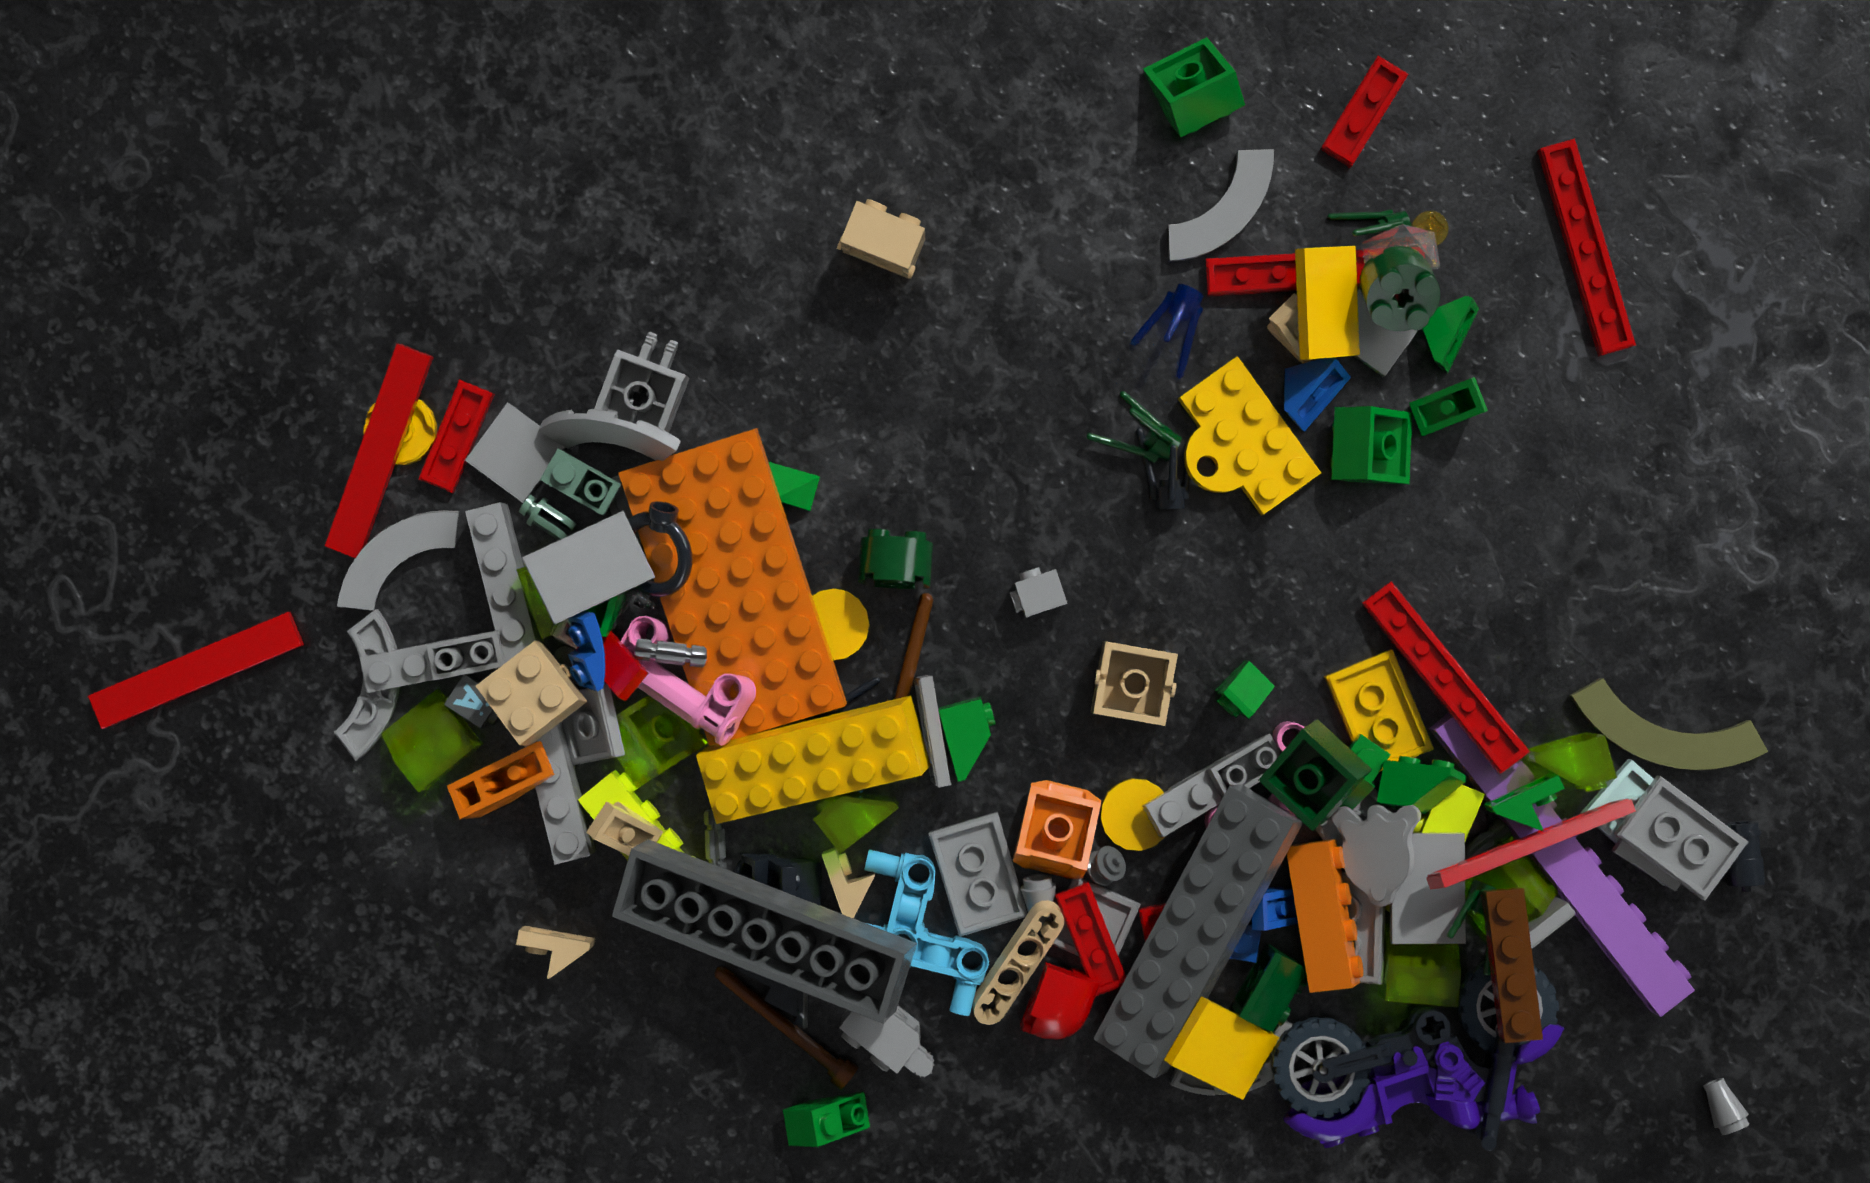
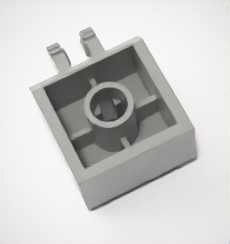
M649 332L639 357L617 350L594 409L615 412L618 415V419L634 424L638 420H642L669 433L690 378L685 374L670 369L678 348V342L670 340L666 345L660 365L649 361L657 344V334ZM643 389H647L646 395L649 396L647 403H642L640 407H636L637 401L633 400V395L635 393L641 394Z
M897 1006L896 1012L884 1023L877 1022L850 1010H846L842 1015L839 1026L843 1031L842 1038L856 1049L863 1046L873 1054L870 1057L871 1061L885 1072L892 1069L898 1073L905 1066L913 1073L916 1072V1075L920 1077L924 1076L925 1078L930 1073L932 1074L934 1059L933 1055L931 1056L930 1053H927V1050L920 1045L919 1021L900 1006Z

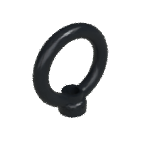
M667 502L650 503L649 511L638 513L628 520L634 534L645 526H649L655 532L667 533L677 550V568L669 580L661 583L649 580L635 587L640 592L653 597H665L679 591L687 582L692 569V550L689 540L683 529L676 522L679 509Z

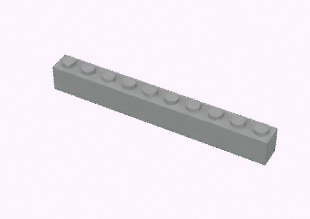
M499 502L468 510L465 513L495 631H499L506 663L533 641L543 643L509 506ZM560 722L537 740L542 742L555 775L535 787L555 865L587 857L596 852L593 838L586 833L590 825L586 810L578 801L582 794L575 766L571 761L563 722Z

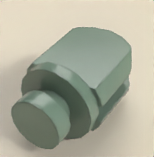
M530 494L519 510V513L524 516L530 515L526 524L530 527L535 524L557 540L567 537V534L541 517V513L569 530H573L576 525L575 522L547 504L549 501L547 498L543 497L539 503H536L537 498Z

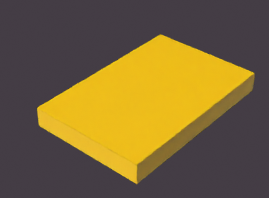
M1356 246L1295 249L1300 360L1360 355Z
M1393 649L1324 676L1351 742L1354 741L1358 733L1362 734L1391 754L1388 758L1389 761H1398L1399 756L1414 758L1434 749Z
M1201 996L1164 1060L1171 1066L1243 1100L1280 1037Z

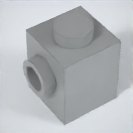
M1038 567L1020 573L1021 581L1014 583L1016 590L1010 592L1016 613L1023 611L1025 617L1068 604L1056 569L1041 574Z

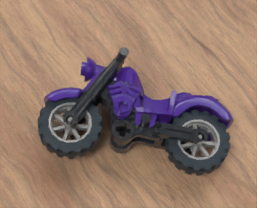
M1485 960L1477 964L1473 971L1470 970L1465 975V981L1459 986L1457 992L1459 997L1458 1002H1456V1010L1459 1014L1460 1025L1468 1037L1480 1046L1483 1052H1486L1483 1065L1474 1063L1469 1059L1457 1037L1450 1032V1023L1447 1017L1430 1005H1420L1414 1008L1409 1015L1408 1025L1403 1030L1378 1035L1365 1041H1361L1358 1035L1347 1025L1332 1018L1310 1017L1308 1020L1298 1021L1281 1034L1280 1040L1275 1045L1272 1053L1271 1071L1274 1083L1281 1096L1292 1107L1284 1115L1283 1120L1293 1130L1311 1139L1319 1140L1324 1148H1330L1345 1142V1137L1358 1133L1359 1137L1378 1132L1380 1130L1379 1125L1393 1123L1391 1115L1401 1106L1409 1103H1423L1450 1124L1466 1129L1471 1135H1476L1482 1141V1147L1487 1151H1492L1497 1145L1500 1121L1518 1119L1524 1123L1537 1124L1535 1114L1540 1113V1107L1533 1091L1527 1093L1523 1085L1519 1086L1514 1094H1512L1517 1064L1529 1063L1545 1055L1554 1047L1564 1030V1027L1557 1024L1556 1014L1559 1011V1003L1556 1000L1555 988L1549 982L1547 976L1534 966L1543 1040L1504 1043L1499 1039L1494 995L1487 990L1492 985L1491 973L1489 976H1485L1483 973ZM1484 994L1491 999V1008L1481 1011L1480 1003ZM1492 1015L1489 1027L1483 1018ZM1432 1017L1437 1022L1431 1025L1432 1031L1427 1033L1421 1027L1426 1026V1018ZM1321 1040L1332 1042L1337 1047L1333 1050L1322 1052ZM1315 1041V1057L1312 1058L1300 1050L1306 1044ZM1296 1055L1307 1061L1308 1064L1307 1068L1294 1072V1062ZM1309 1074L1313 1075V1079L1304 1081L1301 1085L1297 1081V1078Z

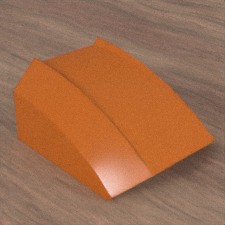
M1043 780L1031 783L1013 862L1025 869L1029 868L1066 879L1083 878L1088 868L1101 800L1088 790L1053 781Z

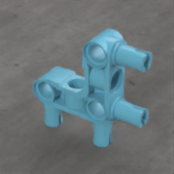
M869 850L864 870L893 877L895 882H898L888 924H884V927L869 925L895 935L905 934L913 942L917 943L910 968L913 966L953 976L956 979L949 1011L959 1015L970 1016L977 985H981L984 982L989 966V958L986 949L980 943L957 935L950 938L929 933L928 928H925L923 923L927 901L932 900L934 892V863L924 855L901 853V857ZM921 863L927 866L930 874L926 880L917 882L910 877L909 869L914 864ZM970 951L979 953L983 958L981 965L974 969L966 967L962 962L963 956Z

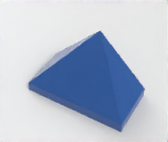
M1335 357L1321 358L1286 368L1284 411L1305 432L1349 381L1350 375Z

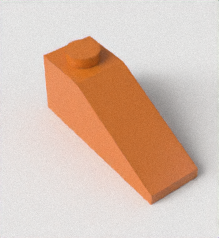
M537 741L447 785V788L460 819L478 818L511 803L555 774L542 742Z

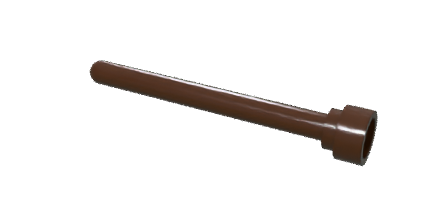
M923 593L919 597L894 699L910 696L933 604V597L929 593Z
M719 966L715 969L714 975L716 979L828 1070L826 1074L831 1077V1083L840 1090L844 1088L859 1067L848 1058L844 1060L841 1057L838 1059L780 1011L764 1001L758 993L726 967Z

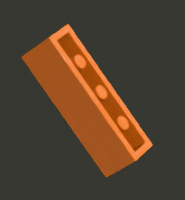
M1336 839L1291 845L1287 852V859L1309 993L1353 988L1360 984V978L1363 977V963L1361 957L1355 954L1353 941H1357V927L1354 919L1349 918L1347 905L1351 904V891L1349 884L1343 882L1341 868H1345L1342 847L1337 846Z

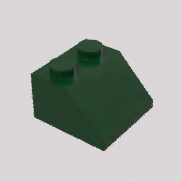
M1265 943L1257 957L1256 963L1253 964L1231 1006L1239 1017L1273 1032L1277 1025L1281 1027L1287 1020L1291 1011V1007L1288 1005L1294 994L1300 995L1307 985L1305 965L1272 945Z

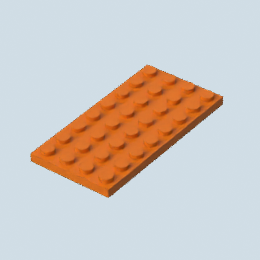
M755 428L671 455L664 461L656 460L618 472L632 516L649 511L650 503L656 501L673 504L679 509L676 522L683 529L689 540L692 550V569L687 582L679 591L669 596L660 597L674 642L687 644V648L697 645L704 646L707 649V659L704 667H692L690 663L685 662L683 669L688 684L707 696L714 681L723 674L745 676L754 682L756 687L755 699L730 740L845 707L847 701L758 429ZM649 526L642 527L638 530V534L647 561L655 575L654 582H665L674 575L678 564V555L674 542L667 533L655 532ZM736 682L730 688L732 700L739 693V687ZM704 730L709 746L718 744L715 742V737Z

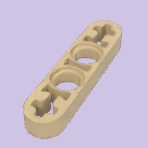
M1049 900L1040 901L1030 909L985 977L984 982L977 989L972 1010L980 1023L986 1025L995 1024L1005 1016L1062 931L1064 917L1056 903ZM1051 913L1054 920L1052 922L1045 921L1042 925L1040 917H1048ZM1039 930L1041 931L1043 938H1041L1037 934ZM1025 941L1035 942L1037 947L1032 954L1024 956L1018 953V947L1021 943ZM1006 970L1015 971L1017 978L1013 983L1005 985L998 981L999 975ZM992 988H994L997 991L996 995L994 994ZM993 1000L995 1008H987L984 1012L982 1004L989 1005Z

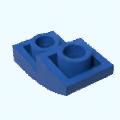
M583 611L568 619L571 626L568 629L569 635L575 645L579 647L567 654L572 664L570 673L579 686L598 692L603 689L605 679L603 640L595 613Z

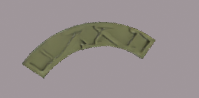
M1599 678L1569 695L1579 712L1598 732L1616 744L1620 749L1655 764L1690 770L1718 769L1750 761L1768 752L1751 720H1745L1735 726L1713 732L1682 733L1654 725L1635 714L1618 699L1604 678Z

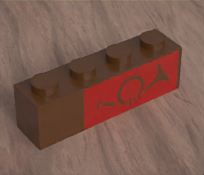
M1512 887L1482 890L1481 899L1499 1039L1504 1043L1543 1040L1524 888Z

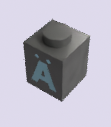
M471 673L464 674L444 705L479 728L487 727L489 723L495 725L499 717L476 688V685L482 680Z

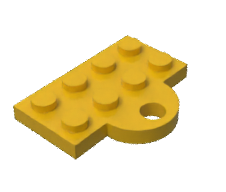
M1238 356L1178 398V401L1198 427L1186 443L1184 464L1190 478L1202 489L1213 493H1226L1241 487L1262 516L1321 474V471ZM1201 457H1208L1214 461L1216 469L1212 476L1205 477L1198 472L1197 462Z

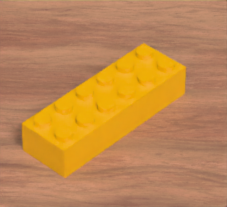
M911 695L733 739L722 746L719 744L708 745L696 754L716 824L922 776L931 766Z

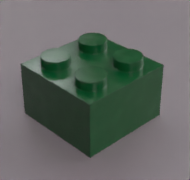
M1317 719L1297 734L1258 781L1306 826L1314 831L1332 816L1372 769Z

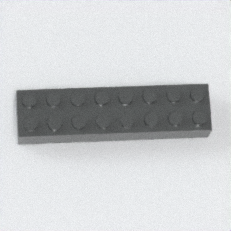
M1242 784L1229 786L1094 1037L1095 1041L1154 1079L1168 1072L1171 1065L1164 1060L1200 997L1208 999L1303 824L1297 816Z
M649 839L631 848L612 914L614 918L880 1023L886 1022L897 1010L917 943Z

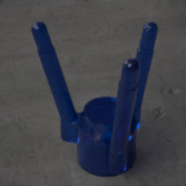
M1178 284L1174 293L1167 292L1161 305L1133 337L1131 344L1137 345L1168 307H1170L1168 312L1174 317L1164 336L1165 342L1171 340L1181 320L1188 321L1189 317H1191L1177 371V377L1182 378L1188 362L1198 319L1204 310L1199 306L1204 297L1203 294L1188 285Z

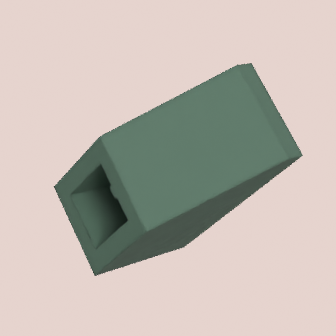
M557 448L540 478L544 483L603 516L622 485Z

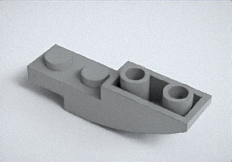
M498 630L360 657L367 693L500 668L505 664Z
M1267 734L1168 788V791L1142 805L1158 836L1165 837L1220 804L1230 785L1242 784L1250 788L1259 783L1260 781L1258 780L1279 757L1281 752L1271 734Z

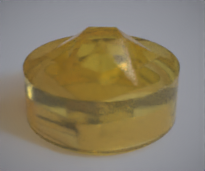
M1436 211L1422 212L1411 223V238L1418 246H1424L1427 249L1434 248L1447 237L1448 223L1444 216Z

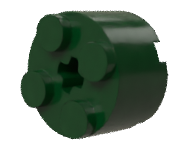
M1405 246L1389 247L1383 250L1384 253L1373 259L1372 257L1368 260L1360 274L1359 287L1368 312L1375 324L1387 330L1408 331L1423 329L1439 305L1440 287L1427 260L1417 250Z
M869 529L868 536L861 538L858 583L865 585L866 578L873 579L874 587L910 590L915 589V582H923V589L930 588L933 543L926 540V533L906 531L904 537L890 536L889 530Z

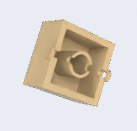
M867 199L865 204L856 201L837 249L841 250L842 248L843 253L911 279L916 269V261L925 241V228L920 226L921 221L905 213H901L899 217L886 212V206Z
M533 641L476 685V688L517 743L522 746H529L587 702L570 679L572 675L569 669L564 664L560 665L544 643Z
M1103 641L1098 670H1096V679L1094 681L1095 689L1091 712L1093 714L1165 726L1170 697L1174 698L1176 683H1173L1178 654Z

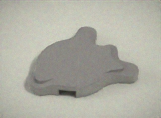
M1373 805L1368 809L1365 821L1346 806L1339 807L1332 814V821L1339 829L1343 838L1342 851L1345 872L1353 884L1365 892L1371 903L1376 906L1383 907L1391 904L1394 901L1396 892L1401 887L1400 885L1404 883L1408 875L1412 874L1415 861L1412 835L1414 828L1421 819V812L1414 805L1403 806L1396 813L1388 811L1381 805Z

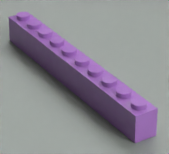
M1450 713L1446 714L1429 728L1475 789L1485 794L1483 799L1486 803L1531 782L1535 778L1522 761L1499 775ZM1555 801L1538 807L1535 803L1532 804L1543 829L1567 819L1561 820L1553 810L1557 807ZM1496 814L1510 828L1511 835L1515 840L1539 831ZM1579 834L1528 854L1529 858L1562 900L1568 902L1573 908L1577 919L1652 1013L1662 1017L1695 991L1688 982L1691 978L1688 970L1678 960L1673 963L1666 954V951L1669 949L1666 942L1656 932L1651 934L1643 924L1647 920L1644 914L1633 903L1628 905L1621 896L1624 892L1621 885L1613 876L1609 875L1606 877L1598 867L1602 864L1601 860L1590 847L1587 846L1584 849L1576 839Z

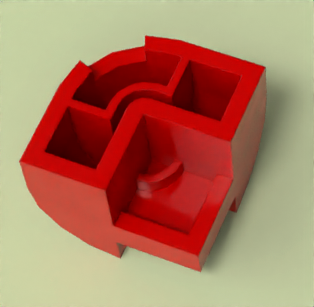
M1046 962L1036 991L1031 992L1020 1023L1021 1031L1051 1040L1070 1037L1081 1029L1088 1018L1100 981L1088 978L1082 970L1071 967L1069 971Z

